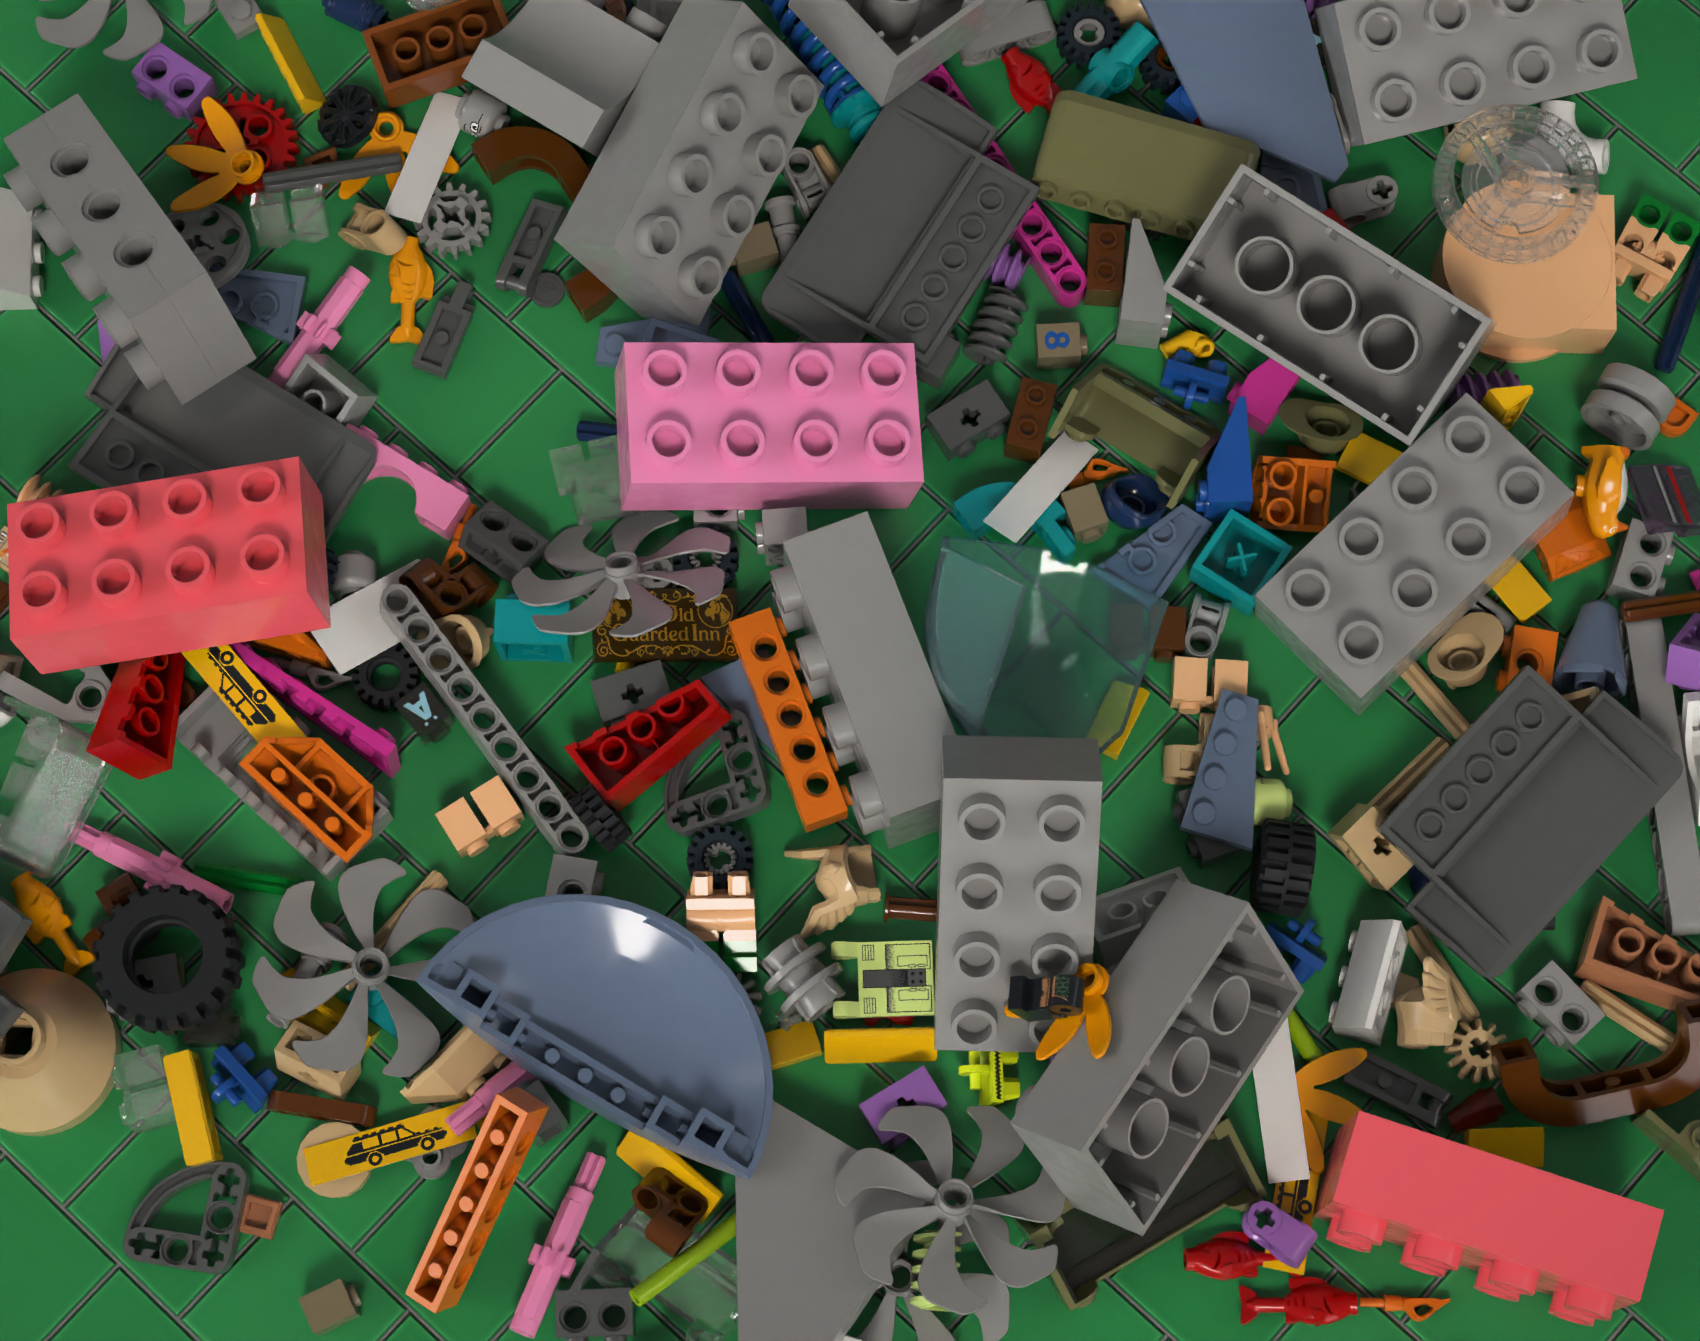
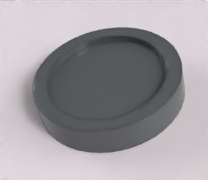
M545 272L539 274L536 280V290L531 297L532 301L542 308L557 306L565 295L563 281L553 273Z

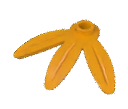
M210 96L202 99L201 106L213 135L226 152L223 153L215 149L195 145H171L166 148L165 153L169 158L189 169L219 175L199 183L173 200L170 210L174 213L190 212L209 206L225 196L237 183L243 185L254 183L260 178L264 170L263 158L253 150H246V144L235 120L223 106Z
M380 111L378 112L375 126L370 132L372 139L359 150L353 159L397 152L401 157L403 168L406 161L403 153L409 154L417 134L404 131L403 121L396 113ZM384 123L392 124V133L383 135L380 132L381 125ZM451 155L448 157L443 173L455 174L459 171L460 166ZM401 171L385 174L391 194ZM371 177L341 181L338 192L339 197L343 200L351 198L366 185Z
M1084 963L1078 966L1074 976L1085 980L1083 1012L1080 1015L1056 1019L1052 1023L1036 1050L1037 1060H1045L1063 1048L1075 1035L1085 1015L1087 1041L1091 1054L1095 1059H1099L1106 1053L1112 1035V1019L1107 1002L1102 996L1106 992L1110 980L1108 971L1102 965ZM1008 1004L1006 1005L1004 1009V1014L1007 1017L1021 1018L1016 1014L1010 1012L1008 1010Z
M1345 1048L1326 1053L1296 1072L1308 1165L1315 1174L1324 1172L1325 1159L1318 1133L1305 1110L1307 1109L1324 1119L1339 1124H1345L1359 1110H1363L1337 1094L1316 1089L1314 1086L1335 1080L1359 1066L1368 1056L1364 1048Z

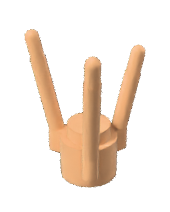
M1258 705L1257 741H1260L1264 769L1266 771L1271 770L1268 739L1272 737L1282 773L1288 775L1290 770L1278 732V720L1273 719L1272 707Z

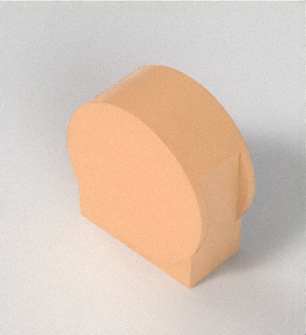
M1512 180L1494 184L1481 190L1459 208L1453 216L1437 250L1431 270V282L1496 323V326L1477 354L1501 362L1528 363L1546 359L1557 353H1603L1617 331L1614 195L1573 194L1545 182Z

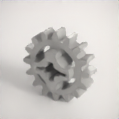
M451 182L446 185V191L443 192L436 186L435 195L431 198L421 223L414 222L415 229L420 230L417 233L420 243L426 242L425 246L429 253L437 248L441 259L445 258L447 252H451L454 260H458L459 252L464 251L470 257L472 256L471 246L475 245L479 248L484 246L480 236H490V230L486 224L492 223L490 213L486 212L488 210L486 200L479 201L480 196L476 189L467 194L466 184L463 183L458 190H454ZM473 211L476 215L474 227L471 226L469 221L472 218L471 213ZM431 216H434L436 222L433 225L434 229L431 231L430 219Z

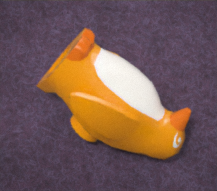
M1615 445L1582 446L1581 454L1588 459L1589 465L1584 475H1576L1574 496L1581 497L1584 515L1592 534L1600 539L1609 538L1629 528L1628 525L1618 520L1617 515L1623 508L1627 498L1628 477L1625 460L1630 456V449Z

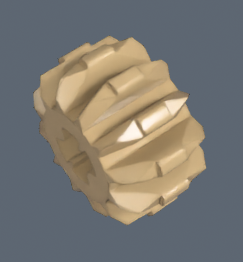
M1480 1018L1473 1020L1472 1028L1467 1022H1460L1458 1024L1459 1032L1454 1031L1453 1033L1454 1044L1444 1047V1053L1455 1055V1058L1447 1062L1448 1068L1459 1065L1461 1067L1457 1075L1459 1079H1463L1471 1072L1473 1084L1479 1083L1482 1075L1488 1081L1495 1078V1071L1490 1046L1505 1041L1507 1039L1506 1035L1500 1034L1494 1037L1492 1035L1496 1029L1494 1023H1490L1483 1030ZM1473 1046H1481L1484 1053L1480 1056H1472L1469 1050Z

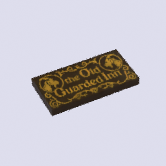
M644 588L672 608L673 617L668 623L637 637L610 636V630L630 620L633 609L631 599L620 600L614 598L605 620L596 629L592 630L593 663L652 662L659 659L661 662H734L740 660L729 633V622L738 619L736 588H723L719 597L700 606L695 605V594L687 588Z

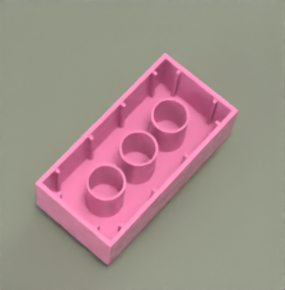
M624 342L614 372L621 511L765 510L806 506V509H907L924 483L914 343Z

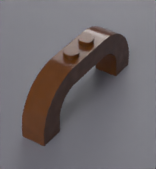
M515 126L499 129L471 144L474 159L492 185L521 170H539L549 174L559 183L572 204L594 166L593 164L587 166L581 156L567 141L552 132L536 127ZM588 269L565 282L567 296L586 323L605 312L618 299V296Z
M1700 999L1676 1004L1677 1033L1674 1041L1662 1055L1645 1063L1568 1080H1553L1540 1074L1538 1057L1528 1038H1522L1491 1045L1493 1067L1512 1104L1528 1118L1546 1125L1572 1127L1590 1123H1602L1608 1119L1625 1115H1637L1647 1109L1652 1110L1668 1106L1687 1097L1700 1087Z

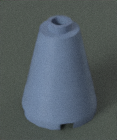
M1592 600L1581 607L1553 673L1552 685L1560 695H1565V692L1572 693L1594 686L1598 687L1599 691L1605 690L1615 700L1620 694H1622V697L1626 695L1627 676L1618 612L1609 602L1605 600Z

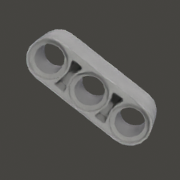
M1035 0L1021 5L958 51L963 66L971 67L1001 58L1009 49L1015 46L1020 51H1024L1052 41L1057 36V31L1046 2L1044 0Z

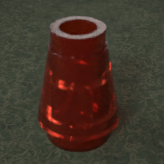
M1490 1086L1484 1090L1480 1087L1454 1107L1452 1111L1446 1113L1456 1134L1461 1131L1499 1121L1498 1117L1505 1114L1506 1111L1495 1090Z

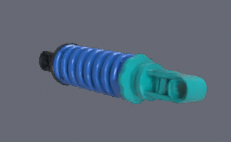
M761 0L770 8L775 21L780 23V30L785 37L789 38V46L793 52L798 54L797 58L824 85L819 97L824 99V107L830 116L833 126L837 129L848 128L850 139L859 146L883 107L873 99L788 7L789 0Z

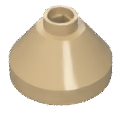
M31 968L1 976L0 989L26 1010L0 1040V1129L24 1136H46L73 1128L90 1117L102 1105L116 1082L122 1058L121 1035L116 1019L107 1011L106 1002L98 993L81 980L64 972L44 968ZM33 1028L31 1050L26 1055L12 1054L17 1038L25 1031Z

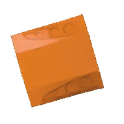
M1258 455L1252 472L1253 503L1250 508L1251 521L1263 529L1320 533L1329 524L1333 469L1336 468L1337 461Z
M1573 496L1567 517L1534 547L1537 554L1536 557L1538 560L1540 559L1541 568L1547 574L1546 577L1549 583L1577 573L1612 556L1606 539L1597 538L1592 534L1584 515L1581 497Z

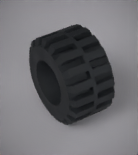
M1273 818L1265 819L1257 835L1251 868L1250 902L1254 911L1300 917L1308 903L1315 868L1316 834L1312 824Z

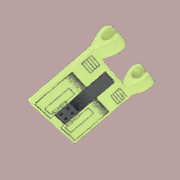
M932 940L835 941L831 944V958L833 960L857 959L859 1002H834V1019L934 1016Z

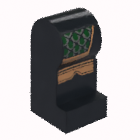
M1066 974L1029 979L1024 975L1011 976L1008 1010L1028 1022L1080 1015L1083 1012L1085 980Z

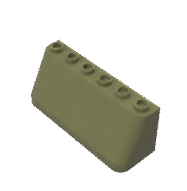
M1064 90L1055 96L1031 183L1040 187V193L1037 197L1043 200L1053 201L1132 224L1133 218L1140 219L1145 229L1155 230L1180 239L1192 241L1240 164L1242 163L1256 172L1260 158V149L1252 141L1081 92Z

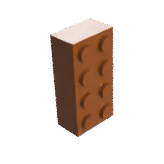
M450 0L362 31L368 53L389 108L393 109L469 82L461 76L481 40L497 34L509 22L500 0Z

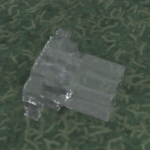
M797 1010L786 1016L782 1012L775 1013L776 1024L785 1031H789L791 1025L802 1022L801 1014Z

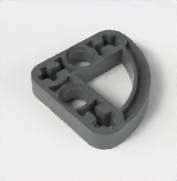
M727 710L733 718L668 772L664 790L665 817L668 826L679 836L691 837L702 833L701 830L708 828V830L714 829L713 825L722 826L766 809L770 804L772 798L771 788L751 720L740 710ZM735 720L741 724L737 727L739 738L743 741L741 743H737L736 737L730 731H727L732 728V722ZM719 738L731 782L684 799L687 780L693 766L701 754ZM743 752H750L753 756L751 765L743 770L737 769L735 761L738 755ZM751 778L753 786L761 791L756 794V800L753 802L746 797L751 794L749 784L744 779ZM717 798H726L728 801L726 811L721 815H712L710 812L712 802ZM686 811L692 817L687 819L688 825L683 826L677 821L683 818L682 813ZM701 811L706 818L705 820L698 815Z
M214 1161L199 1166H188L163 1179L144 1197L133 1213L123 1240L125 1254L130 1259L146 1264L213 1275L227 1272L235 1260L246 1198L249 1194L251 1178L248 1171L233 1162ZM232 1171H234L236 1177L240 1178L239 1185H232L229 1195L237 1199L236 1204L225 1200L218 1201L219 1195L225 1197L228 1195L229 1186L223 1183L224 1177H230ZM212 1180L200 1236L150 1228L152 1221L161 1208L176 1194L197 1183ZM222 1208H229L233 1214L231 1225L225 1229H218L214 1223L216 1212ZM211 1233L222 1237L229 1236L228 1242L222 1240L219 1242L218 1252L224 1254L223 1261H216L215 1266L212 1267L213 1262L207 1259L208 1252H215L218 1240L210 1239ZM145 1234V1240L161 1244L160 1252L152 1249H143L141 1255H139L140 1250L134 1247V1243L136 1240H142ZM177 1240H184L188 1245V1254L181 1261H174L169 1254L171 1245Z

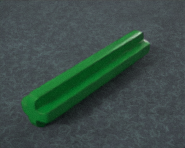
M200 861L196 862L193 871L194 875L217 886L284 895L288 888L303 882L300 876Z

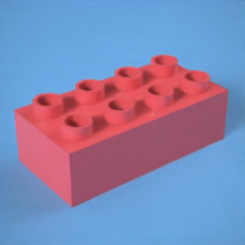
M299 456L7 504L10 640L41 675L331 628L323 497Z
M1359 1110L1337 1130L1315 1204L1313 1217L1330 1222L1326 1239L1337 1245L1370 1253L1372 1245L1381 1246L1383 1240L1404 1247L1399 1263L1407 1268L1432 1276L1445 1277L1446 1270L1457 1271L1460 1265L1478 1271L1474 1288L1482 1293L1508 1301L1519 1302L1521 1294L1534 1296L1536 1290L1552 1296L1548 1310L1549 1314L1572 1323L1592 1327L1596 1319L1611 1321L1613 1311L1640 1302L1664 1210Z

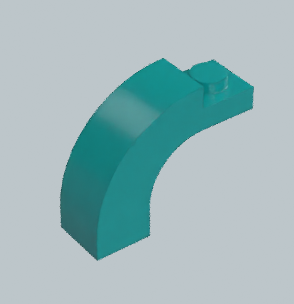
M1016 482L986 484L969 491L953 502L952 514L972 541L992 529L983 520L1017 484ZM1054 500L1030 529L1040 536L1060 565L1063 566L1074 558L1076 540L1066 526L1062 528L1059 526L1065 521L1066 510Z

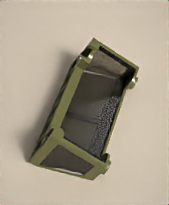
M1223 1114L1143 1236L1074 1208L1066 1197L1063 1212L1055 1221L1037 1223L1012 1218L1030 1250L1045 1248L1052 1244L1057 1245V1264L1054 1272L1048 1275L1047 1279L1059 1299L1072 1311L1075 1308L1086 1307L1094 1301L1099 1289L1097 1283L1224 1207L1227 1206L1229 1209L1246 1211L1254 1203H1257L1260 1198L1267 1195L1229 1118Z

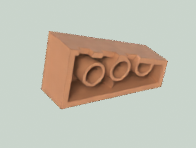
M1603 895L1592 910L1573 976L1583 980L1589 979L1600 986L1676 1012V1004L1700 999V955L1697 953L1693 955L1677 945L1678 941L1666 934L1662 936L1643 924L1644 920L1633 913L1630 915L1614 906L1615 902Z

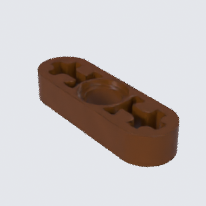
M270 1090L266 1110L275 1113L329 1122H341L367 1128H374L378 1110L376 1107L359 1103Z

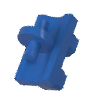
M1181 349L1177 350L1173 359L1168 358L1160 387L1173 390L1172 395L1186 398L1183 406L1184 409L1190 410L1193 401L1206 405L1210 401L1222 405L1230 377L1227 376V364L1225 362L1215 359L1210 360L1205 370L1193 366L1195 356L1191 352Z
M1310 917L1304 926L1294 918H1291L1286 927L1298 934L1297 938L1271 921L1266 931L1280 953L1286 949L1297 957L1290 969L1298 982L1304 984L1316 970L1320 972L1328 959L1303 942L1307 940L1315 947L1319 946L1323 938L1311 930L1317 921Z
M244 1041L229 1049L224 1045L220 1046L214 1051L216 1057L211 1063V1066L217 1071L209 1079L217 1088L212 1093L211 1099L216 1104L227 1099L233 1107L238 1106L243 1100L254 1114L258 1113L264 1108L270 1090H274L277 1087L278 1078L266 1067L253 1077L247 1072L245 1067L254 1061L255 1055Z

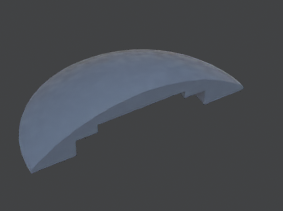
M557 894L532 898L494 911L467 926L444 945L417 978L416 982L476 1035L565 1096L605 1119L670 1151L726 1173L748 1180L751 1179L768 1136L773 1107L772 1064L766 1036L747 992L732 970L707 944L679 923L649 908L607 896Z

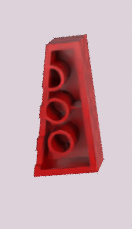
M181 652L119 663L86 752L138 780L172 769L186 659Z
M697 679L656 700V704L642 711L636 710L626 715L625 720L609 728L603 727L593 732V736L579 743L575 741L565 746L564 749L604 801L620 812L733 717L712 690Z

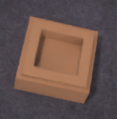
M248 1194L240 1232L273 1241L284 1203Z

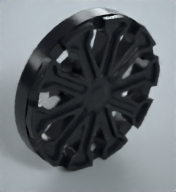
M345 85L344 88H338L328 96L329 100L326 103L324 102L320 108V120H317L318 131L321 133L322 138L330 145L340 149L350 148L362 142L374 128L378 117V104L372 93L361 86Z

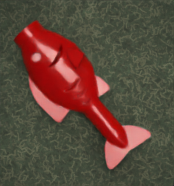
M1017 46L1012 47L1000 60L1005 65L1009 89L1014 101L1026 114H1030L1035 106L1044 108L1050 115L1055 96L1062 90L1053 83L1047 68L1040 61L1021 52Z
M1225 1231L1216 1234L1210 1240L1202 1242L1193 1248H1184L1183 1251L1185 1271H1194L1203 1276L1223 1281L1236 1279L1241 1276L1256 1278L1259 1275L1257 1266H1263L1265 1261L1278 1259L1271 1253L1256 1251L1248 1245L1249 1238L1244 1232ZM1287 1272L1288 1274L1296 1278L1301 1277V1275Z
M1316 1277L1290 1278L1288 1281L1290 1292L1284 1297H1258L1254 1291L1243 1285L1239 1286L1238 1289L1242 1306L1240 1315L1241 1325L1250 1323L1259 1313L1284 1312L1286 1314V1324L1302 1322L1314 1324L1315 1327L1339 1321L1349 1315H1358L1357 1292H1348Z

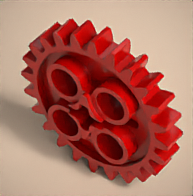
M246 92L242 93L240 101H235L231 93L228 94L227 103L222 104L218 98L214 99L232 116L240 131L241 122L246 120L243 131L247 143L246 150L257 152L263 158V161H266L262 175L268 172L287 170V167L298 166L296 158L292 156L300 154V148L295 143L300 140L296 130H292L295 125L292 118H286L285 109L281 107L275 110L276 105L273 99L268 100L263 105L260 94L257 93L253 101H249ZM194 116L192 119L197 129L190 128L186 130L191 141L184 142V145L202 146L225 153L226 151L213 135L206 118ZM259 128H268V131L261 136L253 135ZM189 169L193 178L199 177L197 179L198 184L219 175ZM261 175L252 184L243 185L237 183L222 198L224 202H228L231 196L235 195L238 204H242L244 196L249 195L253 203L257 202L258 192H262L267 198L270 197V193L264 191Z

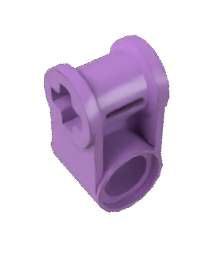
M1269 1201L1254 1203L1243 1214L1241 1219V1227L1248 1238L1270 1251L1279 1261L1295 1269L1299 1268L1318 1238V1234L1310 1226L1293 1218ZM1261 1213L1267 1217L1265 1219L1266 1225L1263 1228L1256 1226L1257 1216Z

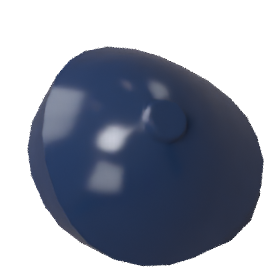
M1131 474L1116 478L1108 482L1101 492V501L1107 517L1115 525L1123 529L1134 530L1153 525L1163 517L1164 512L1169 508L1166 506L1169 501L1168 496L1159 490L1158 484L1153 479L1143 474Z

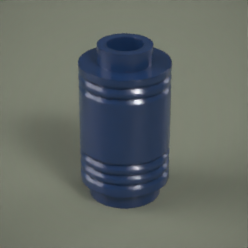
M322 0L326 16L361 33L364 30L387 23L389 11L384 9L383 4L375 0Z

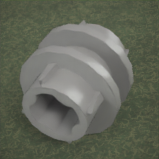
M796 934L780 944L762 961L761 965L771 977L765 984L764 990L768 995L782 990L787 999L781 1005L780 1010L785 1016L797 1010L807 1023H811L833 1007V1003L840 1001L846 994L835 980L843 971V967L839 962L825 967L819 960L827 950L823 942H818L809 947L803 938Z

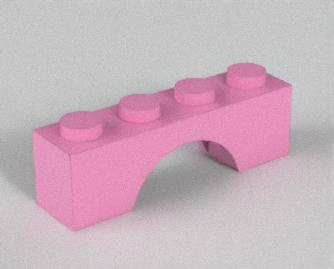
M347 423L345 427L370 441L376 449V464L364 483L377 477L386 476L395 477L408 483L416 492L415 515L418 522L449 541L454 534L457 523H462L471 503L468 489L453 479L449 483L437 476L439 474L438 471L423 461L419 465L407 458L409 456L408 453L401 447L393 443L387 446L378 441L379 436L366 426L361 425L358 429L352 424Z

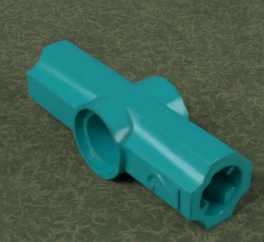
M1135 21L1111 49L1103 48L1094 54L1089 63V73L1073 91L1105 100L1112 93L1123 92L1134 79V69L1159 41L1141 23Z

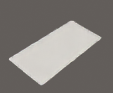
M420 559L412 561L331 605V628L311 631L339 674H344L400 642L381 616L380 599L383 590L391 584H399L400 575L421 561ZM398 597L391 598L387 602L388 607L394 611L403 610L407 606L406 602ZM421 627L411 628L408 631L409 635L416 634L420 631Z

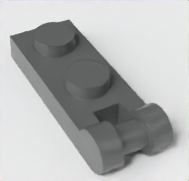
M532 199L497 273L495 286L498 290L505 292L515 290L519 296L526 298L533 296L536 290V280L555 242L554 238L568 214L563 206ZM518 268L523 269L520 277L515 276Z
M1367 1051V1058L1359 1066L1344 1075L1342 1083L1417 1120L1422 1125L1433 1130H1438L1442 1122L1440 1117L1444 1106L1448 1107L1453 1098V1095L1447 1090ZM1421 1094L1431 1099L1426 1109L1417 1105Z

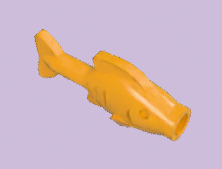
M407 236L405 245L400 251L392 255L389 264L388 278L392 288L390 303L401 304V326L397 327L390 336L389 342L391 344L407 342L420 344L424 334L415 326V304L420 298L430 301L433 297L434 276L419 247V239Z
M29 872L19 875L10 883L15 893L18 910L33 921L26 935L34 944H40L45 937L53 939L66 957L64 973L75 977L83 967L95 961L90 951L79 950L66 932V928L72 926L74 922L69 915L64 913V908L60 903L61 898L55 895L52 889L34 879Z

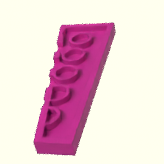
M247 642L228 644L271 694L391 779L401 769L399 752L394 744L396 739L389 732L380 727L374 731L328 699L311 690L300 679L293 678L283 672L281 667L270 658H262L254 653L253 648Z

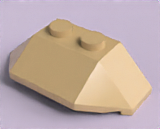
M464 1025L400 1093L411 1104L465 1102L470 1096L473 1097V1093L487 1082L486 1079L496 1069L502 1070L512 1060Z

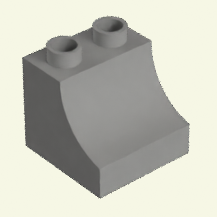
M528 0L521 11L505 28L497 34L481 40L461 77L598 157L668 26L634 6L625 21L622 22L602 10L607 0Z

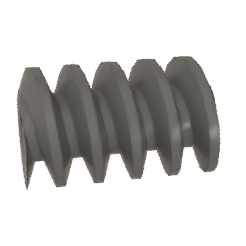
M990 285L988 288L990 294L985 296L983 300L984 307H981L978 311L979 319L973 323L974 332H971L967 337L969 344L965 345L962 349L963 354L967 358L985 366H993L995 361L1001 363L1007 361V356L1000 349H1012V343L1005 338L1006 336L1017 337L1018 331L1011 324L1021 325L1024 321L1022 317L1016 314V311L1026 313L1029 309L1028 305L1022 302L1021 298L1010 290Z

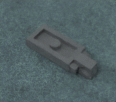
M459 280L452 297L445 295L442 301H438L412 360L413 368L446 380L473 319L475 306L470 305L475 290L472 288L473 285Z

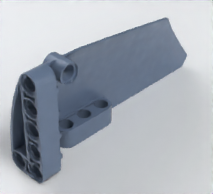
M1140 0L1204 128L1252 141L1259 147L1260 151L1305 169L1332 183L1339 179L1349 164L1304 0Z

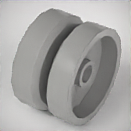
M1612 363L1608 364L1596 383L1597 390L1591 391L1580 412L1588 426L1600 436L1619 446L1642 451L1650 448L1661 430L1659 424L1666 421L1676 405V401L1669 388L1653 375L1629 364Z

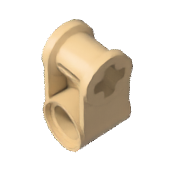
M362 203L354 205V214L345 228L341 227L338 231L340 238L351 246L384 255L397 253L402 249L407 240L405 230L384 210L368 207Z

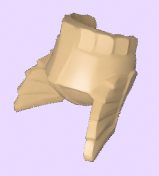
M841 844L784 851V856L788 858L821 861L815 883L817 889L826 900L812 906L808 919L800 933L803 939L813 934L819 936L827 929L833 930L839 922H843L848 915H852L855 907L881 901V890L877 888L871 857L872 847L870 844L863 846Z
M1427 956L1424 958L1422 986H1420L1417 978L1402 972L1399 974L1392 1000V1008L1396 1011L1397 1046L1427 1049L1429 1046H1450L1453 1043V1033L1456 1030L1457 1022L1462 1016L1460 1011L1462 1003L1458 996L1451 991L1450 974L1442 969L1432 957Z

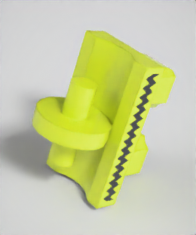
M969 1051V1065L958 1067V1075L969 1076L970 1090H979V1106H995L1004 1103V1101L1020 1097V1082L1018 1078H1003V1065L1017 1063L1019 1052Z

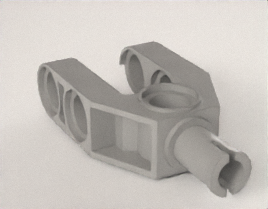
M100 665L79 668L85 674V677L75 688L71 701L68 704H64L4 670L0 674V690L58 723L96 724L112 682ZM90 689H97L102 695L101 702L92 708L85 707L82 701L84 693Z

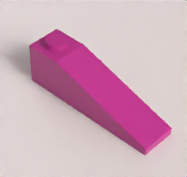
M1269 358L1253 370L1243 384L1239 381L1235 383L1226 398L1231 402L1227 414L1231 415L1238 397L1246 396L1248 427L1264 436L1279 413V406L1289 398L1301 377Z

